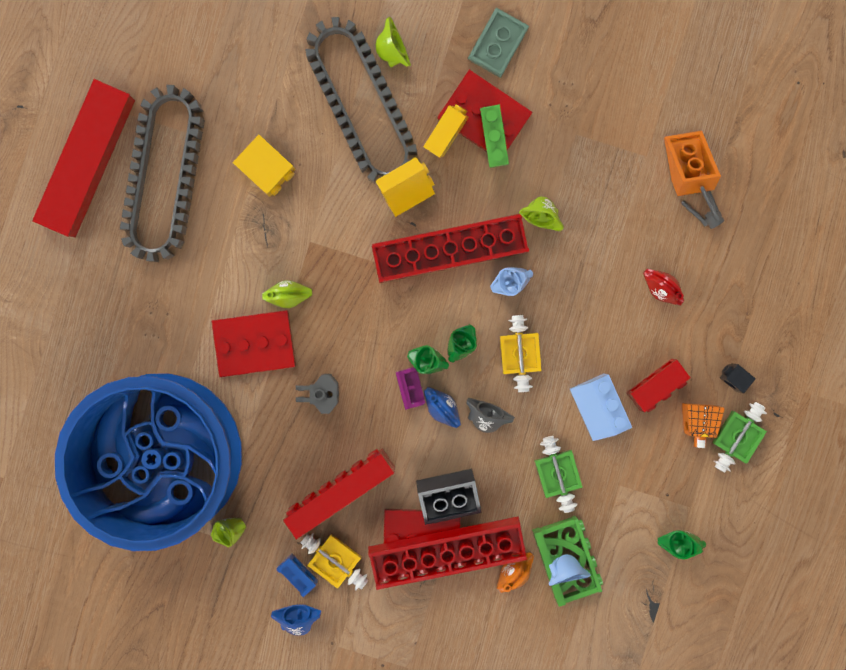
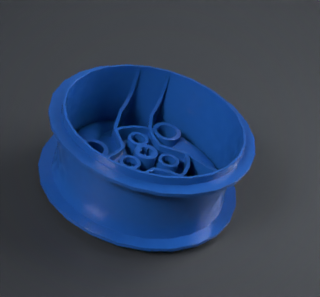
M170 373L127 377L107 383L87 395L67 418L60 431L55 451V479L61 499L73 519L93 537L110 546L130 551H157L177 545L196 534L227 504L237 486L242 466L241 438L236 422L226 405L207 387L190 378ZM140 390L151 391V420L130 428L133 408L137 402ZM167 410L173 411L177 416L174 426H168L163 421L164 413ZM143 435H145V436H147V437L149 438V440H150L149 445H146V444L143 442V440H142V436H143ZM194 453L207 461L215 473L213 487L207 482L189 475L194 462ZM154 455H156L157 457L155 461L152 460ZM171 455L177 458L176 466L171 463ZM107 457H113L117 460L119 466L116 472L108 467ZM139 469L146 472L145 479L139 476ZM120 479L129 490L142 496L129 502L114 504L108 499L102 488ZM177 484H183L188 488L189 493L186 499L180 500L174 496V488Z

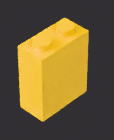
M449 105L423 147L439 158L444 157L469 117L465 115L467 111L459 105L454 107Z
M259 134L232 162L269 197L275 196L281 190V185L285 180L288 182L294 176V171L296 170L292 164Z
M416 157L376 180L387 205L395 217L435 194L432 188L435 184L430 175L427 176L429 173L428 168L424 162L420 164Z

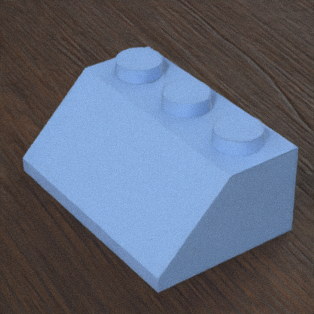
M603 373L570 388L592 441L615 436L632 428L608 374Z

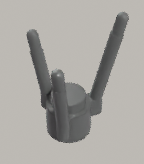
M701 186L700 189L710 208V211L705 214V219L685 201H682L681 204L699 219L704 227L708 225L710 229H713L725 220L718 210L711 191L706 192L705 188Z

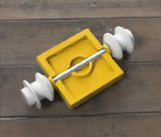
M523 315L512 316V320H508L513 324V327L509 328V330L517 333L515 335L500 336L502 373H518L519 376L513 379L517 381V386L514 389H518V392H529V388L533 387L529 385V380L532 377L525 374L526 372L541 371L539 334H523L522 332L528 329L527 326H524V321L527 319H524Z
M314 533L311 535L307 534L301 541L303 545L301 549L305 547L309 549L308 554L316 552L308 563V567L337 589L346 577H349L348 585L352 583L356 585L355 590L358 588L363 589L368 582L366 579L367 574L362 576L360 574L361 569L353 572V568L361 559L358 553L333 534L327 538L322 546L320 545V538L317 540L313 538Z

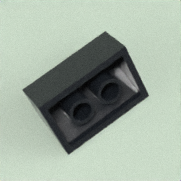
M472 469L416 480L425 525L482 513Z

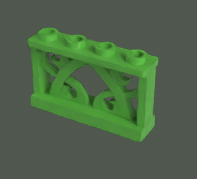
M572 516L571 518L541 528L532 529L549 581L552 576L549 565L562 555V547L570 549L579 555L578 562L583 568L587 562L589 570H585L591 574V583L588 587L579 586L576 582L577 580L551 586L559 607L588 595L602 592L601 585H603L600 574H596L595 567H597L594 556H590L589 549H591L588 538H584L582 531H585L582 520ZM566 527H572L575 530V536L571 538L569 537V532H567L565 540L562 539L563 530ZM558 530L557 538L543 537L545 534ZM578 541H580L582 549L576 545ZM555 545H557V546H558V552H557V554H556V555L550 554V550H551V549H555V550H556V546H555ZM572 585H574L577 589L576 591L564 595L562 594L563 592L568 590Z

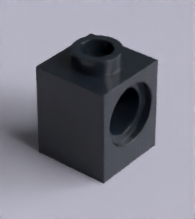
M733 363L725 366L720 376V379L733 390L743 394L756 379L739 364Z

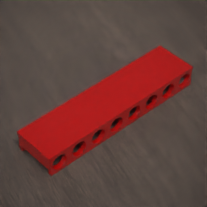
M93 79L32 222L64 236L76 238L134 105L135 99L130 94Z
M521 214L372 244L379 283L529 252Z
M519 516L368 546V556L371 561L376 590L527 560Z

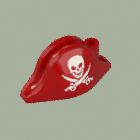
M648 268L643 272L648 288L657 300L678 306L682 305L684 295L678 280L673 275Z

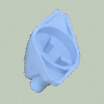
M516 267L504 268L491 284V290L493 293L514 296L525 288L530 278L533 277V272Z
M568 554L556 558L549 565L552 573L549 586L591 576L575 557Z

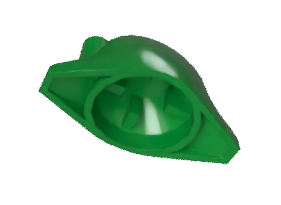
M469 324L452 332L447 348L448 360L453 363L461 360L475 351L477 347L475 327Z
M428 345L410 350L407 355L411 364L421 374H432L449 367V363L446 362L444 356Z
M682 530L673 531L658 538L659 546L674 557L682 560L701 554L703 548L706 547V542L700 540L698 536Z

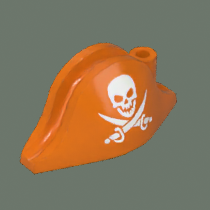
M530 551L526 553L527 560L503 565L497 584V589L501 593L518 589L529 580L534 555Z

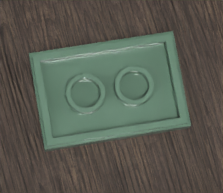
M495 8L468 60L501 78L529 26L504 11Z

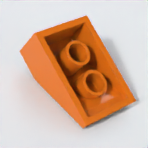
M696 131L666 136L664 140L670 175L677 196L702 192L701 186L706 191L715 190L721 175L703 132Z

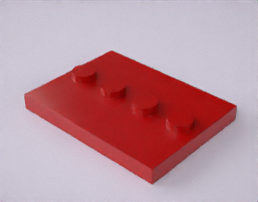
M469 69L437 119L440 120L449 105L453 107L459 105L467 111L465 115L469 117L459 134L487 152L480 108L500 104L507 150L533 112Z
M288 310L211 321L219 377L296 367Z
M384 510V543L460 528V518L425 525L422 510Z

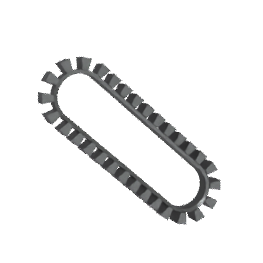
M331 17L332 28L326 29L323 21L316 24L317 31L320 33L318 38L309 32L306 39L307 43L310 46H315V49H305L308 62L318 59V61L310 63V66L361 172L370 168L372 172L367 178L375 184L378 175L384 176L389 172L379 171L371 164L321 61L319 49L325 38L330 35L341 34L353 42L404 148L405 158L401 165L410 161L408 160V155H417L416 144L409 147L405 144L413 142V137L410 130L408 131V126L405 120H403L400 110L397 109V103L394 97L392 98V93L389 87H387L386 80L381 74L378 64H376L373 53L371 54V49L362 31L353 36L352 34L357 30L355 23L348 20L344 29L340 28L341 22L339 17ZM358 146L360 147L359 150L353 151ZM365 157V161L358 162L360 159Z
M166 85L168 95H163L162 91L156 87L150 91L156 97L154 103L150 104L143 99L140 105L143 109L149 111V116L141 113L138 116V121L143 125H147V128L139 125L136 128V133L141 137L145 136V140L137 137L134 140V145L138 148H143V152L135 149L132 152V157L136 160H141V164L133 161L130 164V169L134 172H139V176L130 173L128 176V181L137 184V188L128 185L126 188V193L135 196V200L126 197L124 200V206L133 207V212L124 209L122 212V218L131 219V224L122 221L120 224V230L130 231L131 236L121 238L123 245L129 248L136 245L137 247L130 254L139 259H143L147 251L146 261L159 262L158 253L160 252L163 259L169 260L175 255L168 248L174 245L181 249L184 241L175 239L176 232L186 235L187 227L178 225V220L188 223L189 215L180 213V208L190 211L191 203L182 201V196L192 200L193 191L184 189V184L194 188L195 182L193 178L186 177V172L196 176L197 168L193 165H188V161L198 164L199 156L195 153H190V149L200 152L201 146L199 142L192 141V137L202 140L203 134L199 129H194V125L204 128L205 122L201 117H195L194 113L204 112L201 104L197 100L188 104L194 96L183 88L179 97V89L175 85ZM168 101H179L187 107L189 120L170 234L166 243L161 247L147 249L138 240L137 226L155 117L162 104Z

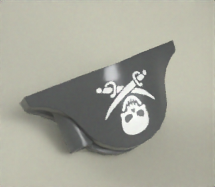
M472 398L467 399L466 403L470 408L468 419L473 421L474 426L482 432H494L502 425L512 423L515 419L514 416L496 405Z

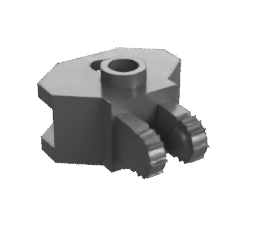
M322 374L315 383L310 385H296V390L298 391L310 390V397H296V402H310V404L316 406L321 414H330L339 403V383L332 374ZM328 391H331L333 396H329Z

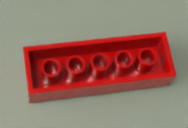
M383 448L379 451L378 449L373 450L368 454L365 461L358 460L352 465L350 471H342L332 483L327 481L320 486L316 494L313 491L304 497L301 504L296 502L288 508L289 510L285 512L286 516L283 521L296 540L395 473V466Z

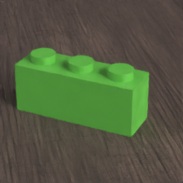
M500 104L480 108L489 167L495 168L509 165Z

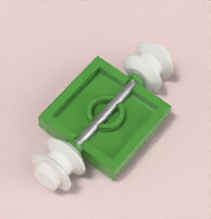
M757 402L754 404L749 403L750 411H744L748 418H744L735 411H731L718 432L717 438L713 440V444L726 451V454L718 453L720 459L713 461L716 463L715 467L725 473L728 470L731 472L729 469L730 464H736L734 459L731 458L733 456L747 464L767 431L754 424V422H762L763 420L760 416L767 414L764 411L765 407Z
M548 436L543 438V442L540 445L545 446V450L542 453L549 456L534 460L545 498L560 494L556 500L562 504L559 510H563L564 513L572 512L578 504L572 501L575 495L568 492L582 488L572 450L557 454L561 449L560 446H556V442L559 439L554 438V436Z

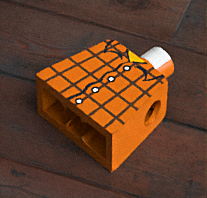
M682 403L684 433L694 436V447L706 448V437L717 438L724 407Z

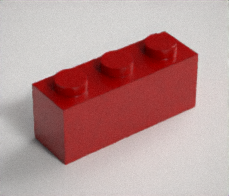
M670 359L626 393L639 411L644 413L646 411L650 412L657 407L656 404L659 401H665L672 396L671 392L675 389L679 390L686 386V381L691 377L677 359Z

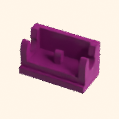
M411 367L396 371L405 410L424 405L426 402L417 370Z

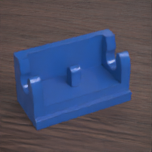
M293 553L276 568L300 592L302 597L306 596L317 585L318 579Z

